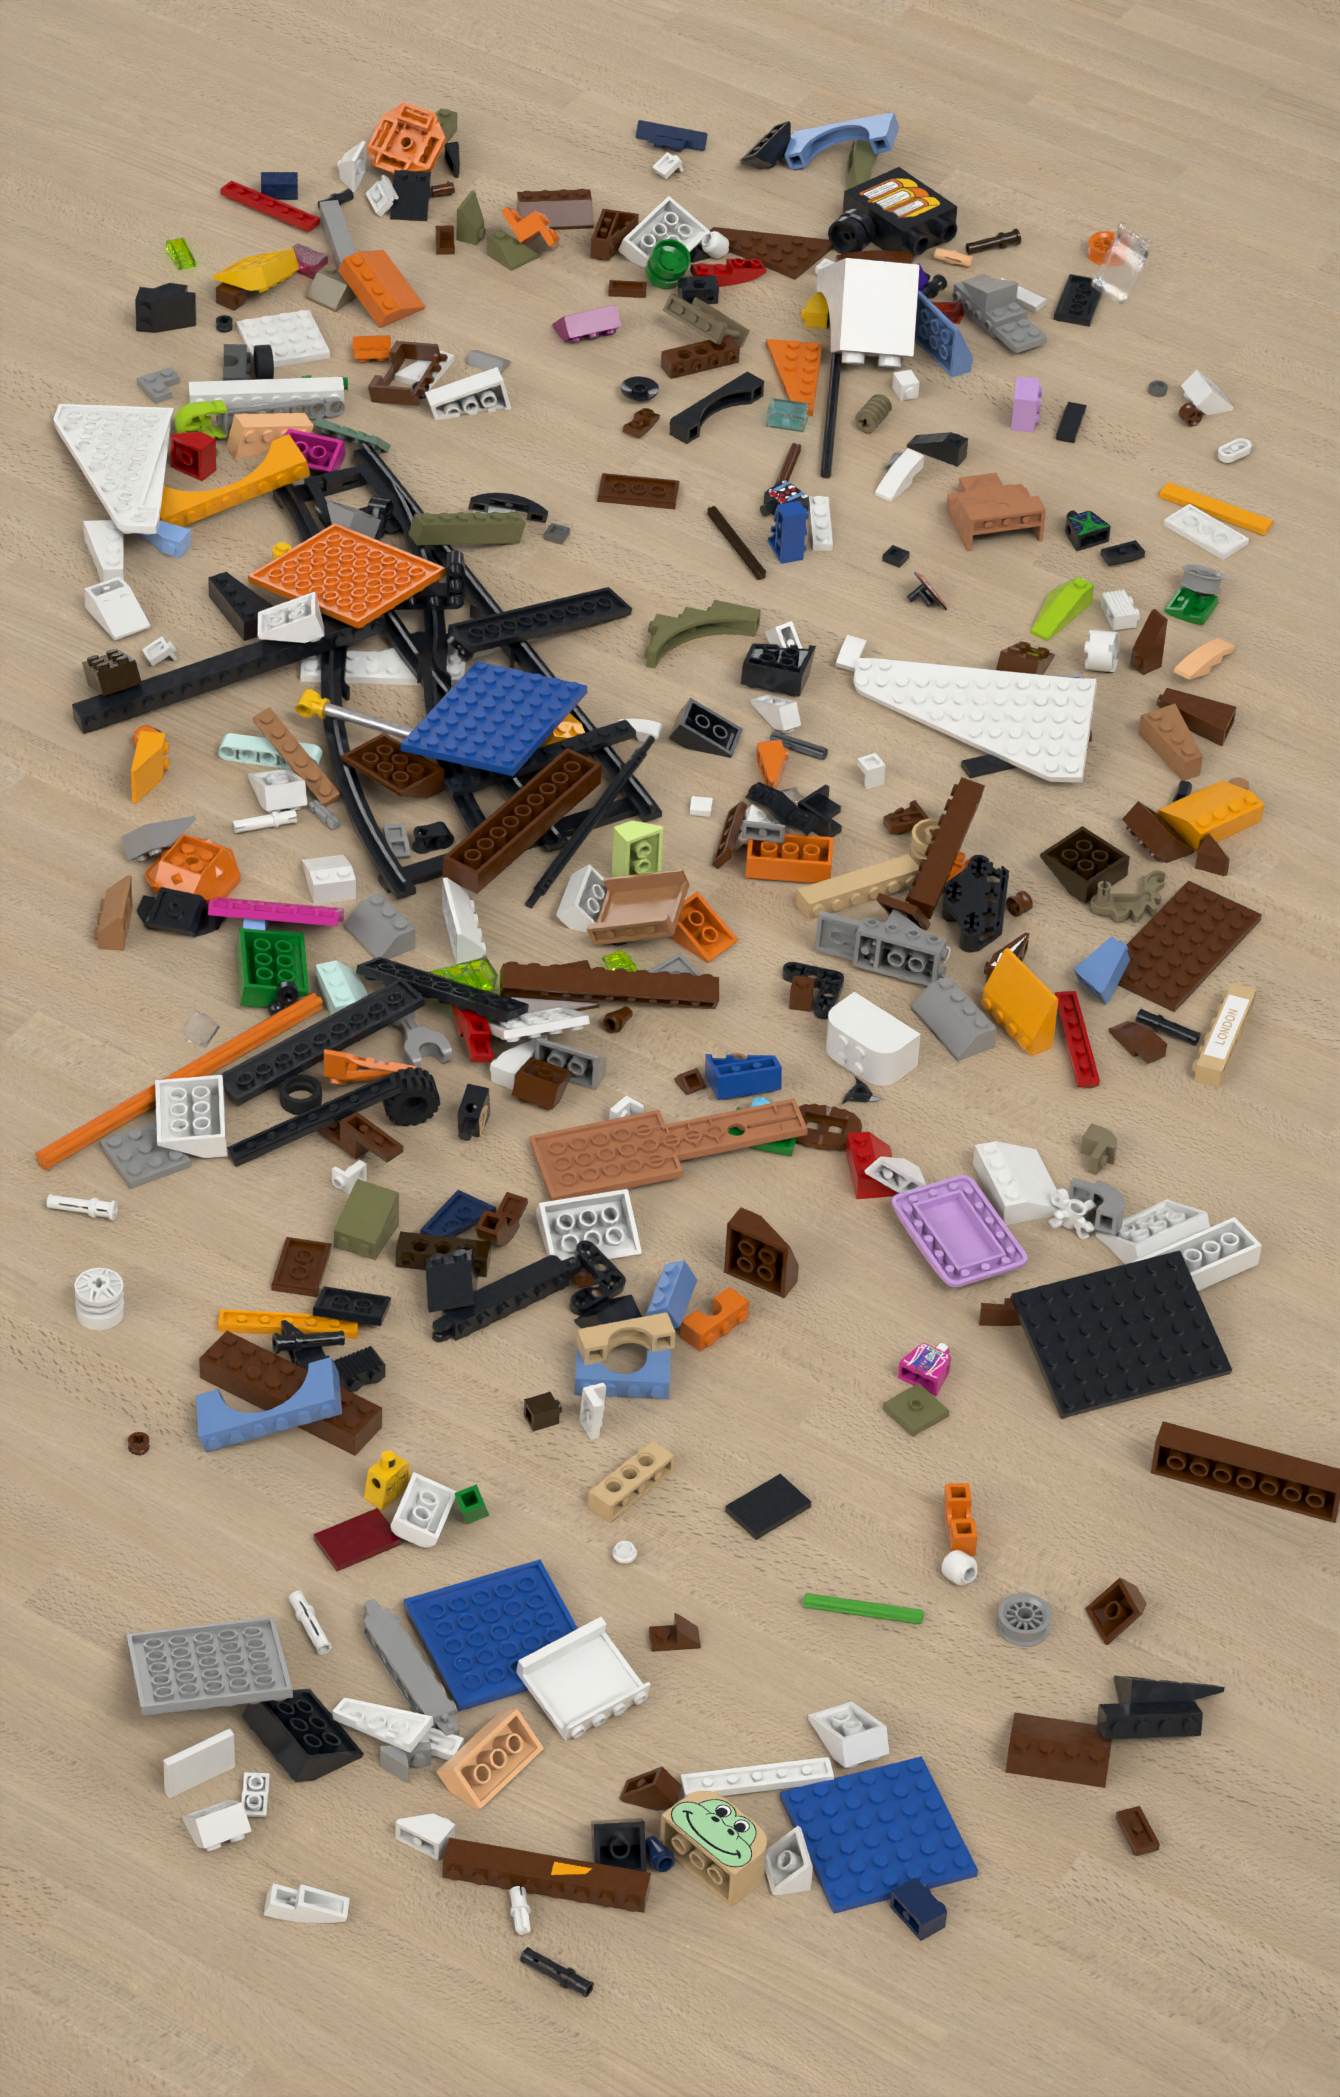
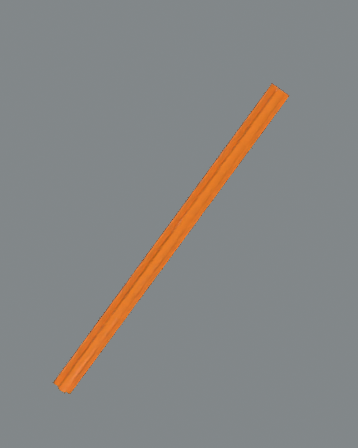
M315 992L310 993L162 1080L209 1076L322 1010L321 1004L323 1001L321 997H317ZM155 1084L37 1151L35 1154L38 1165H42L43 1169L47 1170L156 1106Z

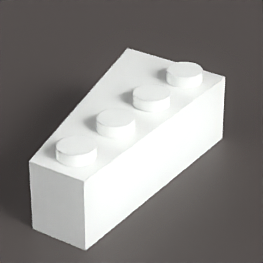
M498 367L425 392L429 408L435 420L459 417L460 414L476 415L477 412L488 411V413L496 412V409L502 408L511 410L505 384Z
M113 520L83 521L84 541L88 546L90 555H92L101 583L118 576L124 580V533L117 528Z

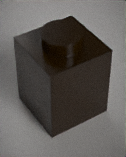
M551 1392L524 1399V1417L533 1432L559 1424L562 1407L559 1400H555Z

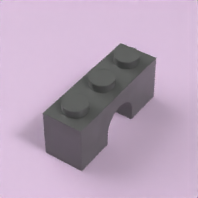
M224 344L223 381L250 380L251 352H247V344Z

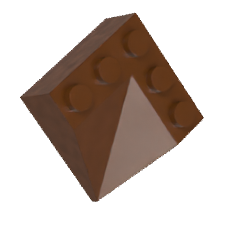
M740 1207L727 1223L724 1273L785 1298L798 1282L799 1265L792 1249L761 1215Z

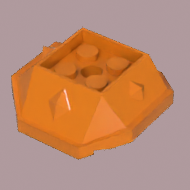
M403 102L397 108L390 110L382 116L367 148L375 169L394 175V170L432 172L447 139L434 112Z
M182 834L171 847L162 851V854L145 872V880L152 892L156 894L160 887L201 895L209 904V901L215 897L227 898L241 882V875L232 849L212 843L210 838L204 840Z

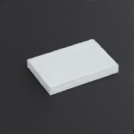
M230 1729L163 1760L164 1789L167 1797L172 1798L235 1767L234 1734Z

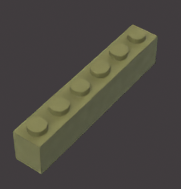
M513 511L509 513H423L414 515L409 536L416 545L520 543L526 522L517 512Z

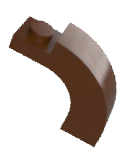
M506 1192L496 1213L484 1210L476 1226L478 1238L499 1246H506L520 1227L519 1221L528 1205V1199Z

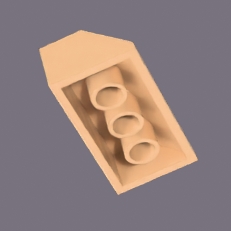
M517 1708L500 1711L436 1772L450 1793L475 1809L480 1810L544 1748Z

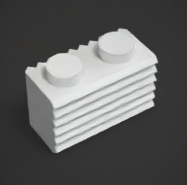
M1124 589L1122 591H1108L1102 594L1101 609L1104 611L1113 631L1137 627V620L1140 619L1139 610L1134 608L1132 597H1128Z

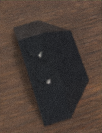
M790 121L775 125L740 160L741 164L757 169L766 167L770 169L776 166L777 161L785 157L791 139Z

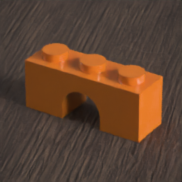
M728 1287L713 1298L712 1315L714 1316H708L696 1310L682 1320L680 1338L700 1352L706 1347L712 1346L717 1339L727 1335L734 1327L747 1320L749 1316V1300Z
M969 1483L945 1484L943 1506L950 1552L961 1550L969 1556H975L977 1531L975 1519H971L972 1499Z

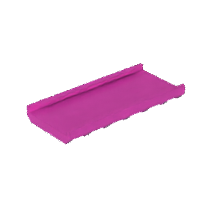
M222 897L211 899L208 907V915L328 926H338V921L344 922V908Z

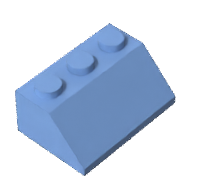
M685 1260L665 1264L645 1313V1316L667 1312L674 1329L680 1328L697 1283V1278Z

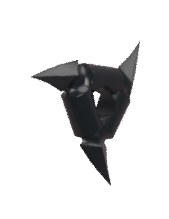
M855 1077L856 1085L846 1093L842 1104L851 1099L857 1102L884 1099L872 1096L873 1093L869 1087L859 1078Z

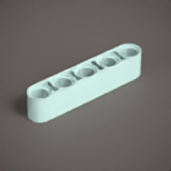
M233 733L223 736L218 751L219 756L223 760L291 769L267 738ZM299 742L312 760L319 766L322 749L314 744Z

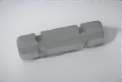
M315 799L309 803V809L331 829L334 830L340 826V820L318 800Z

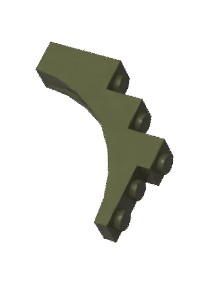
M714 600L712 606L707 608V611L685 607L683 613L678 615V618L656 614L654 620L650 621L648 626L651 639L650 647H646L644 655L647 658V667L655 669L660 659L669 651L693 639L723 634L755 637L760 626L761 609Z

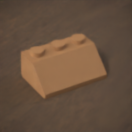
M127 875L107 889L105 899L101 898L100 911L102 913H98L97 926L99 927H95L94 940H98V949L124 951L133 910L132 876Z

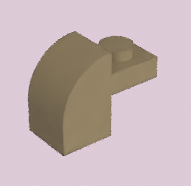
M1092 1123L1082 1137L1080 1153L1090 1156L1088 1173L1097 1175L1101 1168L1106 1167L1107 1163L1114 1164L1117 1139L1108 1129Z

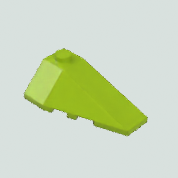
M1076 577L1058 585L1048 594L1031 629V634L1045 641L1050 640L1092 604L1094 584Z

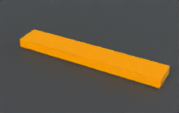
M1170 482L1159 493V497L1184 507L1191 504L1211 517L1263 536L1273 526V520Z
M220 1309L219 1332L278 1333L281 1335V1321L286 1320L304 1334L343 1331L345 1338L358 1339L359 1323L304 1313Z

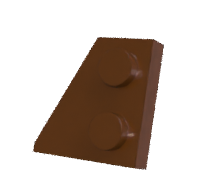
M914 800L910 802V807L904 810V808L900 807L895 812L884 816L883 824L890 834H901L902 832L912 830L915 824L929 819V817Z

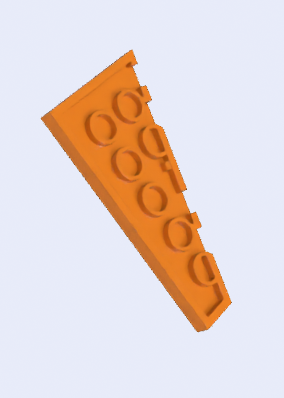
M766 339L767 349L770 350L771 359L774 360L775 369L781 383L784 385V391L788 395V401L793 414L813 416L822 344L798 342L796 340Z

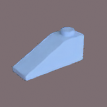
M161 520L159 521L156 534L145 535L139 533L162 553L181 558L191 546V529Z

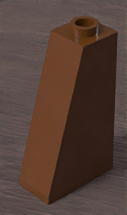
M1166 688L1164 694L1159 695L1157 700L1159 709L1176 704L1189 731L1217 745L1223 746L1235 722L1236 706Z

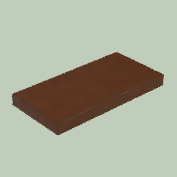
M602 473L597 502L675 510L680 481Z

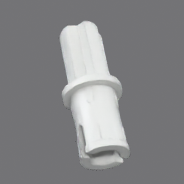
M516 1886L509 1891L512 1904L510 1914L514 1917L516 1932H518V1935L523 1936L531 1930L529 1921L531 1909L527 1905L526 1889L521 1887L520 1894V1886Z

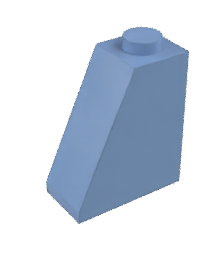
M1112 936L1073 969L1078 981L1105 1005L1109 1003L1130 961L1127 945L1121 940L1118 942Z

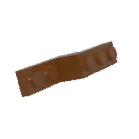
M357 1111L344 1120H339L317 1130L355 1160L369 1150L386 1163L403 1153L402 1144Z

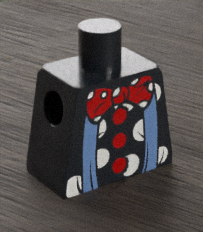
M783 479L765 491L764 503L760 506V512L764 517L770 514L774 516L777 505L800 501L808 511L809 496L786 479Z

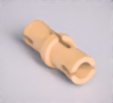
M937 247L934 259L950 262L951 265L955 263L970 268L973 256L957 253V250L949 251Z

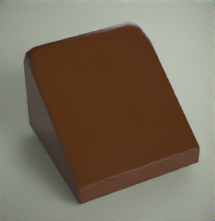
M698 1068L681 1073L674 1079L686 1095L707 1088Z

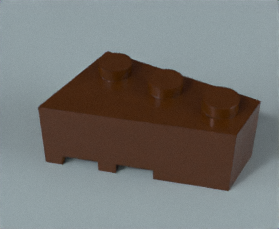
M602 209L591 238V258L609 260L618 252L623 239L638 225L639 214Z

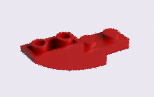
M735 258L727 259L725 265L699 263L691 264L690 272L693 277L715 275L719 287L745 283L767 272L762 261L758 259Z
M452 1004L451 1007L460 1037L465 1039L471 1062L492 1063L494 1059L490 1043L492 1034L485 1016L477 1015L476 1011L458 1009L457 1005Z

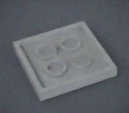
M156 1121L100 1141V1148L129 1189L191 1167V1160L186 1153L157 1145Z

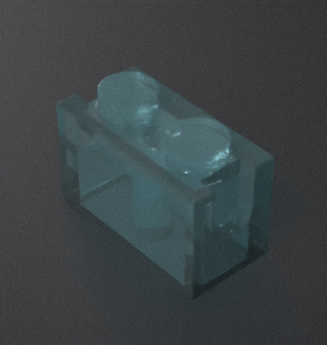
M771 398L767 410L766 427L804 432L808 421L807 412L809 404Z

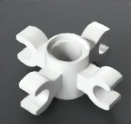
M1064 1188L1057 1190L1058 1196L1052 1197L1051 1202L1061 1210L1054 1213L1055 1218L1050 1219L1048 1222L1053 1228H1058L1061 1225L1068 1229L1076 1228L1080 1239L1089 1238L1090 1235L1087 1232L1094 1231L1095 1229L1094 1225L1086 1221L1085 1218L1091 1216L1090 1210L1097 1207L1093 1200H1088L1084 1203L1078 1199L1070 1200L1068 1192Z

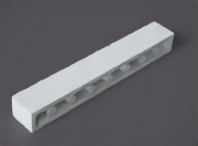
M343 377L189 382V403L202 401L212 403L213 400L221 399L226 407L270 402L272 404L309 399L324 400V398L338 397L344 403ZM334 403L332 406H340V403Z

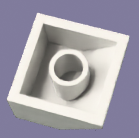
M1198 370L1181 385L1185 391L1183 395L1207 416L1234 409L1220 388Z
M228 1799L182 1816V1820L197 1847L206 1848L207 1851L220 1848L222 1846L221 1842L229 1839L230 1842L242 1840L245 1838V1833L251 1832L243 1802Z

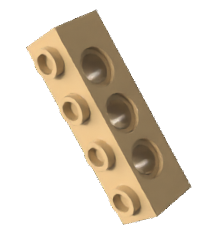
M654 1441L646 1447H642L631 1459L625 1460L617 1470L610 1472L598 1485L592 1486L588 1492V1508L610 1523L674 1472L675 1455Z

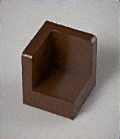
M453 225L435 226L436 255L455 254Z

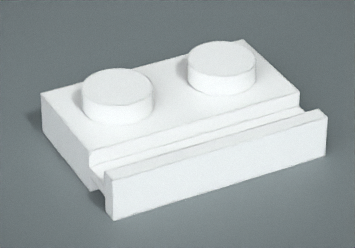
M382 175L383 179L380 182L377 181L366 192L373 209L379 216H382L390 209L394 199L399 198L389 178L385 175Z

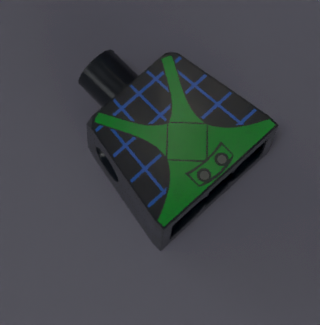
M1075 510L1068 512L1065 534L1076 551L1109 542L1111 526L1095 513L1085 511L1078 514Z

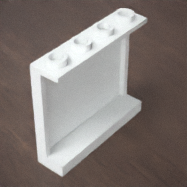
M602 1617L518 1661L517 1675L565 1741L572 1737H580L587 1729L602 1725L607 1718L613 1715L619 1716L631 1705H639L648 1698L651 1684L649 1682L643 1684L606 1634L607 1624Z

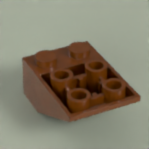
M1019 641V643L1000 652L996 670L1043 675L1055 654L1050 653V650L1047 648L1038 647L1036 649L1030 647V643Z

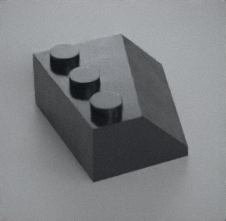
M752 643L743 662L741 684L747 685L750 688L757 687L770 692H781L789 696H800L810 674L816 646L809 645L808 649H799L798 645L780 648L777 644Z

